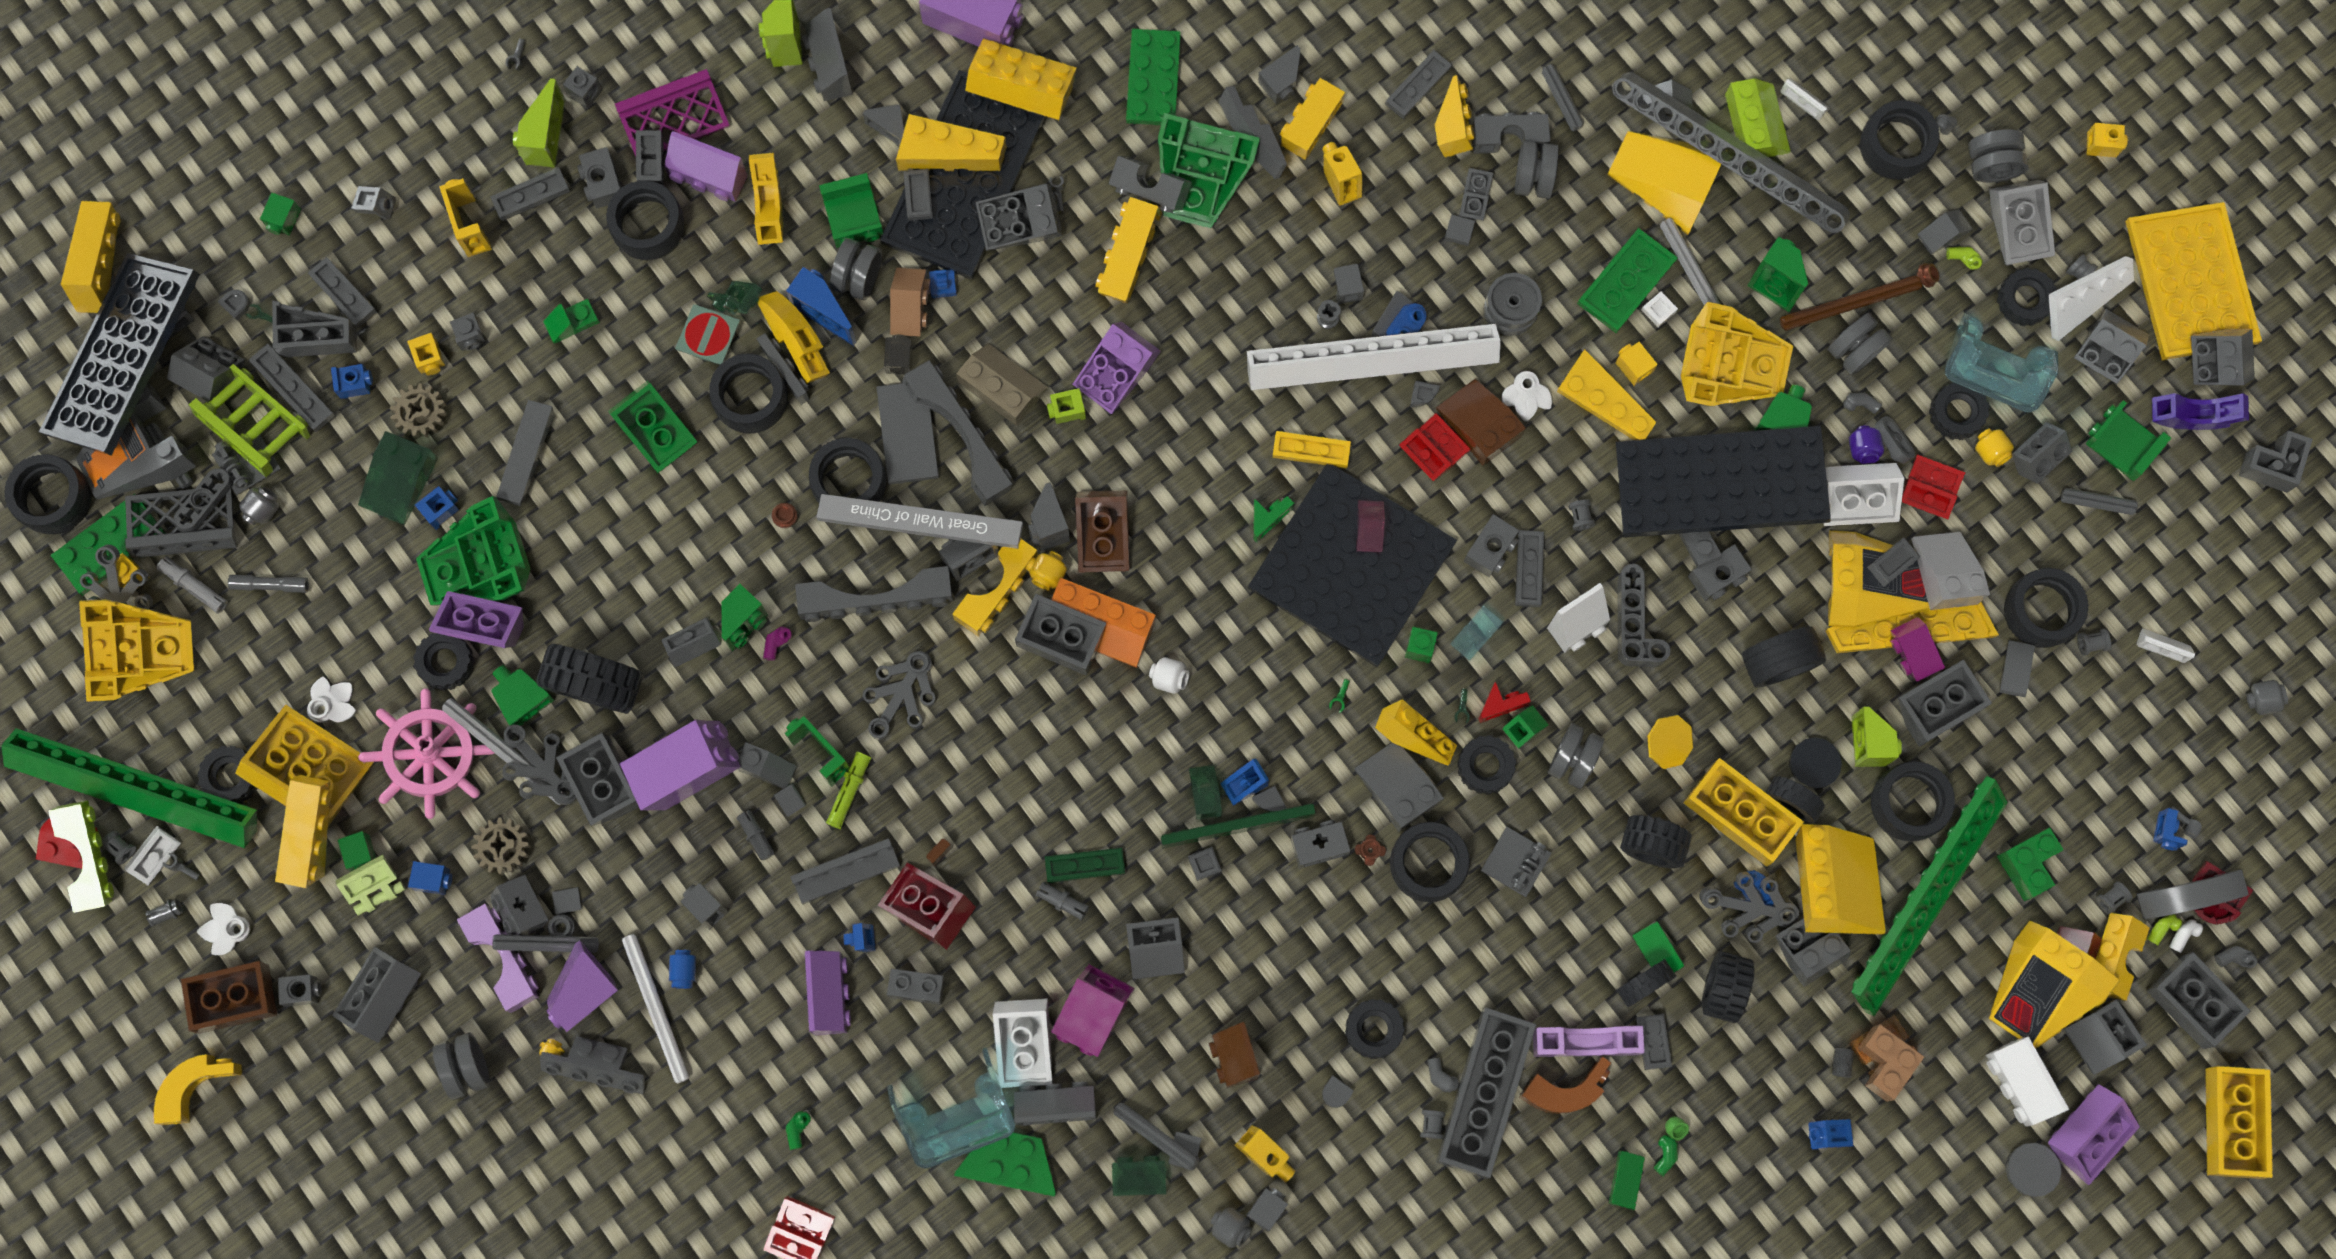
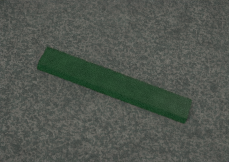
M1314 804L1164 834L1161 836L1162 849L1313 818L1315 816Z

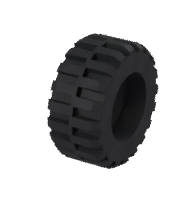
M553 643L546 649L536 681L539 687L598 707L628 714L633 709L643 677L641 671L633 667L582 650Z

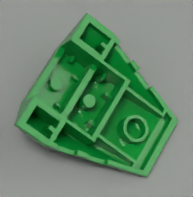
M1164 113L1158 135L1161 173H1171L1191 181L1192 184L1183 210H1173V213L1163 211V216L1212 228L1254 163L1260 138Z
M495 496L472 505L466 510L467 514L458 522H454L449 527L450 530L442 538H437L416 558L431 606L441 605L447 591L498 601L507 599L525 590L531 569L516 522Z

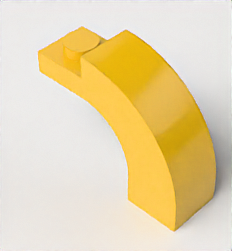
M774 153L749 155L755 200L754 223L758 245L783 243L782 201Z
M207 1054L190 1058L179 1064L167 1075L157 1092L154 1104V1124L190 1123L189 1103L196 1087L211 1078L242 1075V1064L232 1063V1059H217L215 1064V1056Z

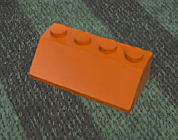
M1060 578L1051 600L1105 622L1106 627L1097 653L1137 668L1156 622V615Z

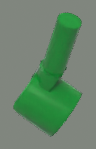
M1344 679L1337 697L1331 700L1329 704L1330 710L1332 704L1336 701L1342 704L1339 713L1344 710L1343 700L1350 683L1349 680Z

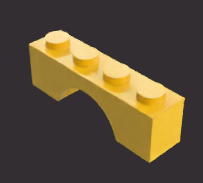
M1021 538L1019 549L1002 546L998 552L999 561L1004 568L1001 583L988 594H967L952 614L954 620L978 637L982 632L987 633L994 623L992 618L997 612L1001 613L1008 605L1009 600L1007 598L1012 591L1016 593L1024 582L1023 576L1027 571L1030 572L1038 556L1037 549Z

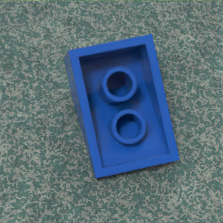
M803 267L786 290L789 301L801 314L854 346L856 339L852 326L823 280V275L814 269L809 271Z

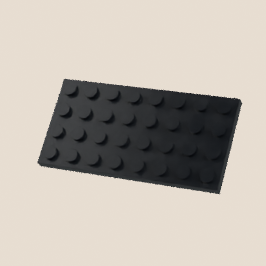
M959 70L936 121L1004 136L1006 152L1001 170L968 171V169H955V171H945V169H930L929 180L933 219L908 221L904 188L880 242L885 246L943 269L952 270L954 273L972 280L986 250L976 202L1012 193L1046 116L965 91L968 73Z
M127 253L39 432L51 438L112 456L141 398V394L163 353V349L173 333L174 327L185 308V304L195 288L200 274L193 269Z
M1821 426L1616 442L1623 538L1830 523L1831 521Z

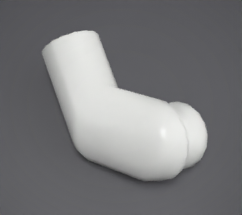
M2196 920L2186 921L2177 930L2169 947L2182 953L2191 935L2195 937L2201 935L2203 931L2202 924L2196 923Z

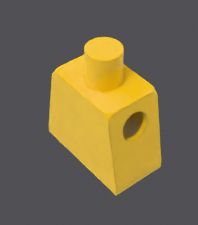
M1335 142L1327 143L1322 148L1324 152V173L1338 205L1341 206L1362 198V172L1348 147L1342 146L1338 148Z
M1251 1126L1234 1145L1265 1174L1271 1177L1276 1174L1286 1183L1295 1173V1170L1287 1163L1290 1156L1260 1128ZM1271 1153L1273 1155V1158L1268 1163L1267 1156Z

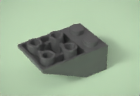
M1048 184L976 202L987 251L1036 243L1064 236L1054 191Z

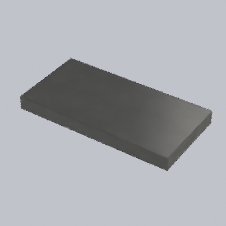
M902 383L878 386L877 395L888 484L939 478L930 409L916 404Z

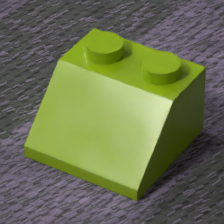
M1863 707L1851 716L1855 767H1883L1899 758L1902 752V743L1900 739H1897V731L1870 707Z

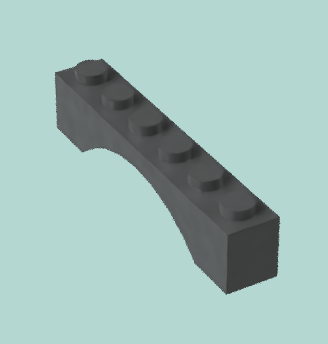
M927 361L903 376L902 384L916 404L927 407L943 416L961 435L971 460V487L985 507L1010 491L1012 477L1005 468L1002 469L997 461L999 459L992 448L988 449L984 443L985 438L978 427L974 428L970 422L971 416L964 406L960 407L956 401L957 395L951 386L947 387L942 380L944 377L938 366L933 367L931 362Z
M948 566L922 569L904 585L889 592L875 595L844 593L829 587L821 581L795 584L798 615L801 620L805 619L806 622L820 621V617L831 616V619H842L846 617V614L856 613L857 616H867L871 614V611L881 610L882 613L896 612L897 608L907 607L908 610L921 609L922 605L932 604L933 607H943L948 605V602H953Z

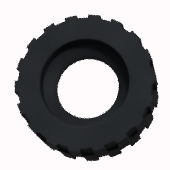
M2019 269L2014 274L2012 273L2001 285L1997 294L1999 295L1997 304H1999V309L2003 312L2004 317L2011 320L2012 323L2020 324V326H2033L2036 323L2042 322L2050 314L2049 294L2057 289L2053 284V280L2048 278L2046 273H2042L2038 269ZM2022 286L2034 288L2039 294L2037 306L2029 309L2021 307L2015 299L2017 289Z
M1965 382L1950 383L1949 386L1943 387L1932 400L1931 408L1929 409L1930 421L1935 426V430L1939 431L1942 436L1949 437L1951 440H1964L1965 438L1972 437L1985 425L1986 419L1989 417V403H1987V398L1982 394L1981 390L1974 387L1973 384H1966ZM1960 399L1969 404L1971 408L1969 420L1958 423L1948 416L1947 407L1951 401Z
M432 633L426 639L424 638L415 649L416 653L413 657L415 660L414 669L417 670V675L434 689L438 688L445 691V689L453 690L457 686L460 687L470 678V674L473 672V663H475V658L472 655L473 651L461 638ZM441 649L452 650L457 658L455 667L447 673H439L432 667V657Z
M1487 735V737L1479 736L1477 739L1469 741L1461 751L1457 762L1458 774L1462 778L1461 781L1468 786V789L1474 790L1478 794L1486 793V795H1490L1491 793L1499 792L1508 785L1516 770V759H1514L1513 750L1509 748L1506 742L1501 741L1500 738H1494L1490 735ZM1491 753L1496 756L1499 761V770L1494 776L1482 777L1475 771L1474 761L1479 754Z
M220 746L218 749L211 750L210 754H206L205 759L199 765L200 769L197 774L199 777L198 783L202 787L203 792L238 804L251 798V795L258 788L241 778L236 786L231 788L222 787L217 781L219 768L226 763L239 765L241 759L247 753L246 751L235 746Z
M1774 777L1765 792L1807 825H1814L1825 808L1824 802L1811 790L1785 777Z
M1666 959L1619 987L1616 991L1628 1008L1677 976Z
M1370 999L1361 1002L1351 1011L1346 1021L1345 1034L1349 1045L1352 1046L1356 1053L1358 1052L1365 1058L1376 1059L1390 1055L1398 1048L1403 1039L1404 1021L1399 1014L1400 1012L1392 1004L1386 1003L1384 1000ZM1378 1016L1386 1022L1388 1032L1383 1040L1371 1042L1363 1036L1362 1024L1368 1017Z

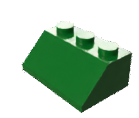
M1778 237L1747 286L1787 312H1790L1808 285L1801 251L1796 248L1792 241Z

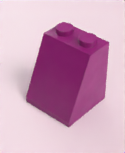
M1088 964L1077 978L1051 1033L1055 1034L1057 1039L1064 1043H1072L1080 1047V1051L1084 1054L1098 1057L1104 1049L1135 988Z

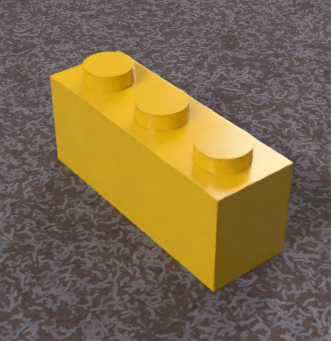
M1319 78L1316 85L1312 83L1305 94V97H1307L1305 102L1297 105L1292 115L1294 116L1290 124L1286 123L1280 132V136H1282L1281 146L1304 160H1307L1344 102L1345 92Z

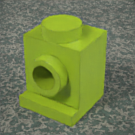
M1080 388L1050 395L1051 403L1047 404L1050 419L1055 418L1056 424L1086 419ZM1063 407H1069V408H1070V410H1068V411H1064V412L1061 411V409H1062Z

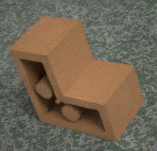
M896 268L890 289V335L920 337L922 328L927 327L928 313L923 312V305H927L931 280L926 279V270Z
M1882 1025L1872 1027L1858 1047L1859 1050L1879 1064L1865 1086L1886 1102L1896 1099L1924 1058V1056Z

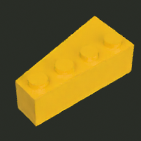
M909 114L896 157L898 171H907V169H928V171L930 169H945V171H955V169L1000 171L1006 152V140L1004 136Z
M1132 197L1129 198L1128 203H1123L1120 216L1123 217L1121 225H1116L1112 235V240H1115L1112 250H1107L1104 258V263L1107 264L1104 274H1099L1096 282L1100 295L1129 303L1139 276L1138 266H1142L1147 255L1146 243H1150L1155 234L1156 224L1153 222L1154 220L1159 221L1162 215L1158 206Z
M81 201L61 281V286L76 312L98 313L110 289L117 227L120 225V215L115 211L111 202Z
M303 775L290 780L275 882L307 888L325 876L328 813L332 797L330 781Z

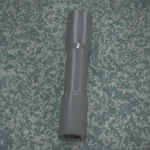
M230 574L228 588L230 590H280L283 592L307 593L309 590V580L305 577L274 578Z

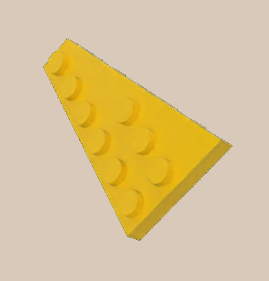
M1982 602L1971 606L1936 610L1927 609L1903 616L1896 615L1888 617L1883 621L1877 622L1876 620L1854 628L1832 626L1825 631L1836 653L1893 648L1890 642L1893 639L1890 630L1917 617L1927 625L1934 644L1994 638L1999 635Z

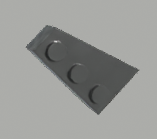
M272 300L273 349L282 358L357 353V329L349 319L305 310L298 306H288Z

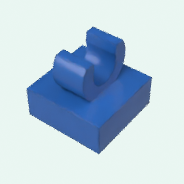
M937 270L929 272L932 298L957 296L954 271Z
M852 924L853 933L843 935L844 945L854 946L855 951H876L874 928L871 924Z

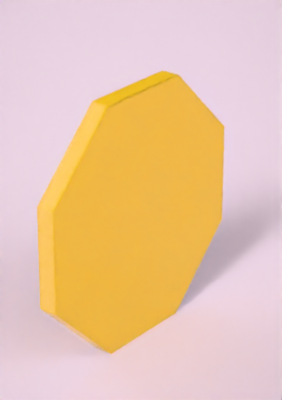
M1679 715L1659 718L1647 735L1649 757L1662 769L1683 765L1693 749L1692 728Z

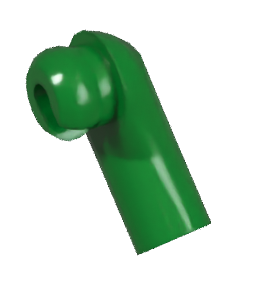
M799 1111L787 1123L786 1134L789 1150L803 1148L800 1134L811 1121L809 1113Z
M1663 1135L1658 1141V1145L1663 1149V1157L1653 1167L1662 1177L1678 1160V1143L1668 1135Z

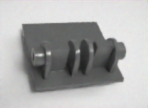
M261 435L252 441V447L256 451L264 450L267 447ZM219 442L215 445L216 450L212 456L220 469L228 473L231 487L236 495L267 478L228 444ZM273 455L270 457L271 461L269 462L273 469L270 475L281 470Z
M1506 827L1481 871L1522 896L1527 897L1549 859L1551 852L1546 850V846L1542 843H1534Z

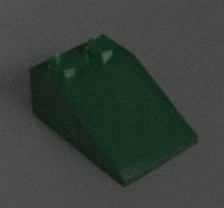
M385 431L373 454L358 506L405 525L438 457L428 448Z

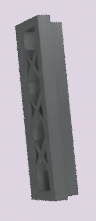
M886 839L792 875L790 878L796 887L803 905L897 869L900 865L891 841Z

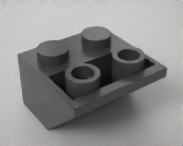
M2106 309L2092 327L2074 358L2118 384L2146 347L2150 335Z
M2225 329L2191 336L2194 385H2245L2255 378L2252 329Z
M202 336L171 355L167 379L210 402L234 380L235 377L230 366L234 364L241 369L245 359L236 355L233 351L216 344L213 340Z
M1179 918L1126 924L1133 980L1185 973Z
M1804 918L1776 935L1788 966L1803 987L1847 961L1851 952L1838 933L1805 932Z
M2117 999L2106 1002L2063 1029L2093 1075L2126 1059L2147 1046Z

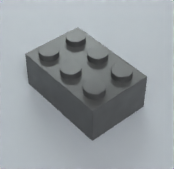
M2194 952L2182 955L2146 990L2202 1049L2215 1047L2251 1012Z

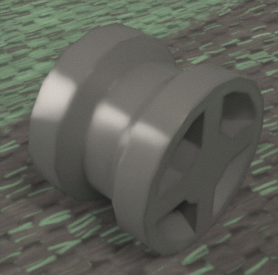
M2082 254L2066 273L2073 275L2079 280L2093 273L2098 266L2089 263L2087 256Z

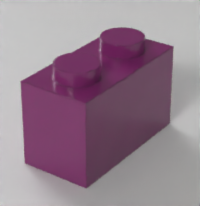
M1919 617L1890 630L1893 639L1890 640L1896 654H1901L1903 661L1900 662V665L1906 676L1911 675L1916 681H1919L1945 668L1927 625Z

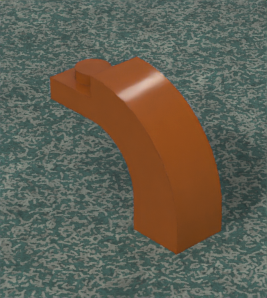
M1604 1057L1598 1058L1584 1080L1578 1086L1569 1089L1556 1087L1536 1074L1519 1097L1532 1107L1547 1113L1565 1114L1583 1109L1595 1102L1603 1094L1604 1090L1596 1084L1597 1082L1602 1084L1611 1072L1607 1069L1611 1062Z

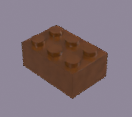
M257 961L181 979L190 1032L201 1034L278 1016L270 968L267 963Z

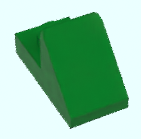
M585 299L564 309L562 304H559L543 323L553 343L556 344L598 324L599 321L589 300Z
M1288 496L1282 501L1277 499L1269 507L1270 512L1254 499L1253 540L1256 543L1293 510L1294 502Z

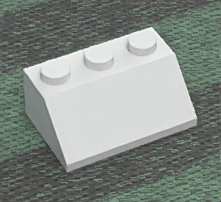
M1897 463L1825 467L1831 521L1830 523H1823L1824 526L1899 522L1904 476Z
M2029 1037L2014 1040L1986 1055L1989 1060L1987 1061L1989 1070L1999 1078L2002 1084L2000 1089L2003 1095L2011 1100L2015 1107L2013 1109L2015 1117L2020 1123H2024L2025 1127L2035 1125L2069 1110Z

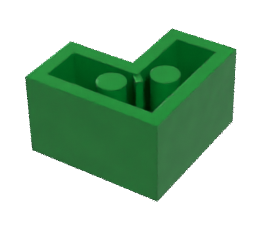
M2048 828L2003 852L1997 858L2023 901H2027L2055 886L2042 862L2064 849L2051 828Z

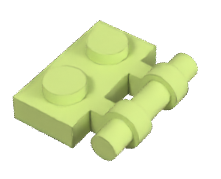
M384 855L373 859L336 880L337 887L349 904L357 900L361 901V903L353 906L358 916L366 911L372 912L376 909L377 905L386 900L392 901L398 897L397 894L406 890L401 881L394 885L389 884L396 880L397 876ZM379 888L382 889L381 892L375 894V895L372 896V897H370V896L368 895V894H370V893H372V892L378 890Z

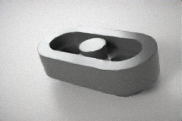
M1884 416L1875 423V429L1880 431L1882 440L1889 449V454L1894 461L1904 464L1915 456L1912 445L1893 419Z

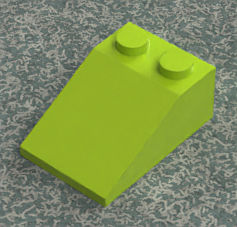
M556 79L548 81L520 120L518 131H515L513 134V145L516 146L519 156L522 157L526 165L555 167L565 104V98Z

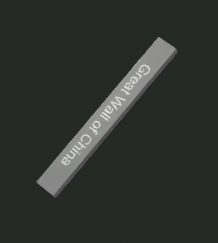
M821 494L816 517L818 521L1017 549H1019L1023 528L1021 521Z

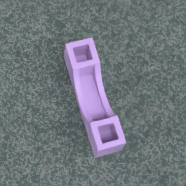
M486 904L457 919L468 942L473 945L486 944L492 946L493 935H511L503 931L499 923L503 921L499 912L494 908L491 909ZM497 950L502 958L503 970L499 981L494 986V990L505 1011L513 1013L539 998L536 992L539 986L532 975L528 977L524 967L527 964L520 953L516 954L515 951Z
M1618 1026L1595 1029L1536 1028L1533 1034L1534 1057L1641 1055L1644 1053L1643 1026Z

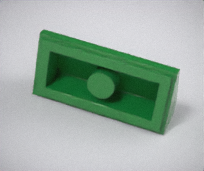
M1657 921L1632 936L1650 967L1666 959L1674 973L1684 967L1683 962Z
M1618 1151L1608 1204L1635 1210L1645 1157L1625 1151Z

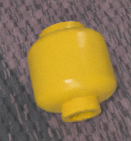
M1987 429L1977 437L1979 441L1975 446V450L1985 464L1999 467L2013 457L2014 445L2004 431L2000 429L1994 431Z
M1050 551L1049 554H1039L1029 572L1032 583L1046 591H1049L1051 588L1055 589L1060 578H1063L1067 572V567L1062 562L1063 557L1053 551Z

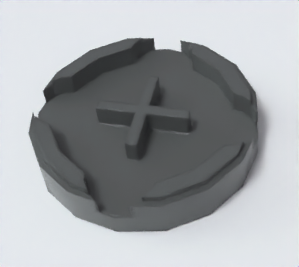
M2038 1143L2020 1145L2008 1156L2006 1174L2009 1182L2019 1193L2030 1197L2044 1196L2053 1191L2058 1185L2061 1167L2058 1158L2052 1150Z

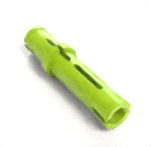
M860 752L855 753L856 755L848 773L845 772L843 776L845 780L831 813L825 822L840 830L858 787L864 782L862 778L872 759Z

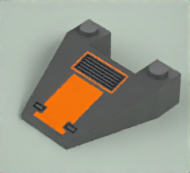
M148 382L112 456L83 447L76 458L97 500L174 480L196 467L187 448L174 436L168 437L155 446L153 445L142 423L165 410L166 407L157 390Z

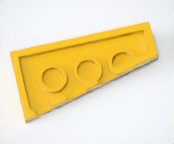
M1585 349L1557 390L1564 397L1633 440H1645L1656 424V421Z

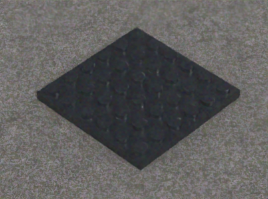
M1326 464L1251 580L1248 589L1378 668L1457 540L1336 466Z

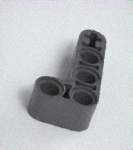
M1628 564L1621 571L1617 580L1618 659L1626 666L1659 667L1669 657L1670 646L1664 640L1645 639L1644 571L1637 564ZM1628 574H1631L1632 578L1635 579L1631 589H1628L1630 587V578L1626 577ZM1633 598L1637 603V607L1627 606L1625 599ZM1625 623L1635 624L1637 632H1629L1625 627ZM1631 647L1635 649L1637 657H1629L1625 652V648ZM1651 649H1659L1662 652V658H1655L1651 654Z

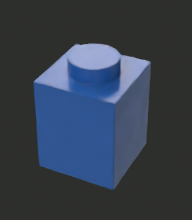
M413 861L408 887L414 891L445 895L446 889H449L452 883L450 869L441 865Z

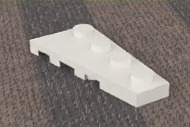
M2125 256L2050 293L2051 338L2057 341L2062 339L2134 281L2133 259Z

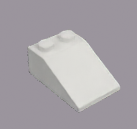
M1601 583L1558 610L1547 629L1564 653L1570 649L1573 652L1579 650L1586 644L1585 639L1591 635L1596 638L1607 630L1605 626L1610 621Z
M1048 999L995 1002L993 1022L999 1087L1052 1084Z

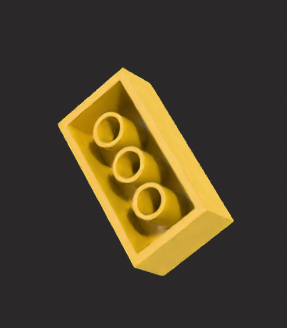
M983 38L969 67L965 91L1059 120L1073 88L1076 68Z
M1720 758L1712 764L1683 802L1766 867L1776 860L1804 822Z
M2222 1066L2205 1068L2207 1175L2255 1179L2272 1178L2270 1070Z

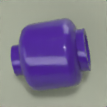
M1866 425L1860 426L1849 436L1851 456L1855 461L1864 465L1873 464L1883 455L1884 444L1878 429Z

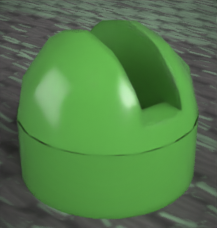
M1671 1117L1666 1121V1132L1676 1141L1683 1139L1688 1134L1689 1126L1680 1117Z

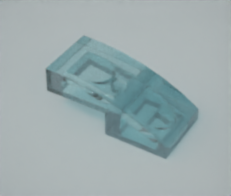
M1483 606L1450 645L1470 661L1503 624V621Z

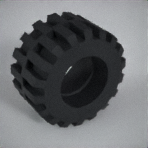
M1634 815L1628 818L1620 848L1628 856L1647 864L1663 868H1681L1686 860L1692 834L1684 827L1665 819L1648 815Z
M1720 951L1715 956L1706 978L1702 996L1704 1015L1731 1023H1737L1741 1019L1747 1007L1754 981L1755 969L1752 959Z

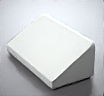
M1787 79L1780 91L1817 120H1820L1829 110L1826 104L1793 79Z
M2146 629L2141 630L2136 644L2138 647L2182 663H2186L2195 656L2190 645Z
M156 826L124 869L143 883L149 885L163 867V862L166 863L171 857L169 853H174L181 842Z

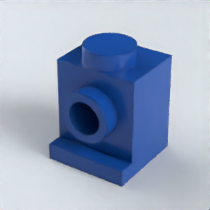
M363 364L342 368L331 367L334 392L341 399L371 394L370 385H373L372 373Z
M439 486L415 504L416 508L435 530L440 528L439 525L459 510L455 506L458 502L450 490L444 492ZM445 505L443 508L437 511L439 506Z

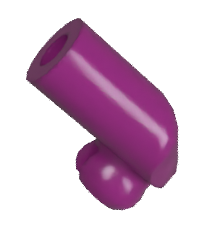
M779 627L766 636L763 659L776 660L777 648L788 642L792 637V632L789 628Z

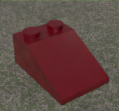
M906 863L878 904L881 909L945 950L948 949L976 908L964 894L909 863Z

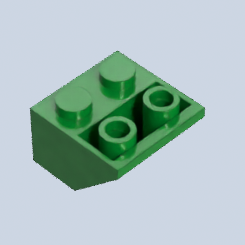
M740 583L721 602L722 639L732 652L736 648L740 649L748 642V636L754 630L758 631L767 622L766 618L769 616L762 603Z

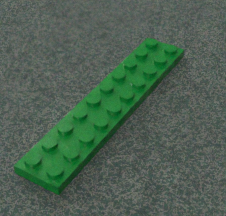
M1986 776L1984 781L1977 785L1974 797L1962 809L1961 817L1957 824L1950 828L1947 840L1935 852L1934 860L1930 867L1923 871L1920 883L1915 890L1910 892L1905 907L1895 916L1893 926L1889 932L1881 938L1880 946L1876 953L1868 959L1863 974L1854 981L1851 992L1867 1014L1875 1017L2008 804L1995 779Z

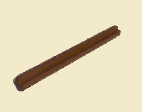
M1912 276L1780 318L1781 328L1787 331L1920 290L1922 288L1920 277Z

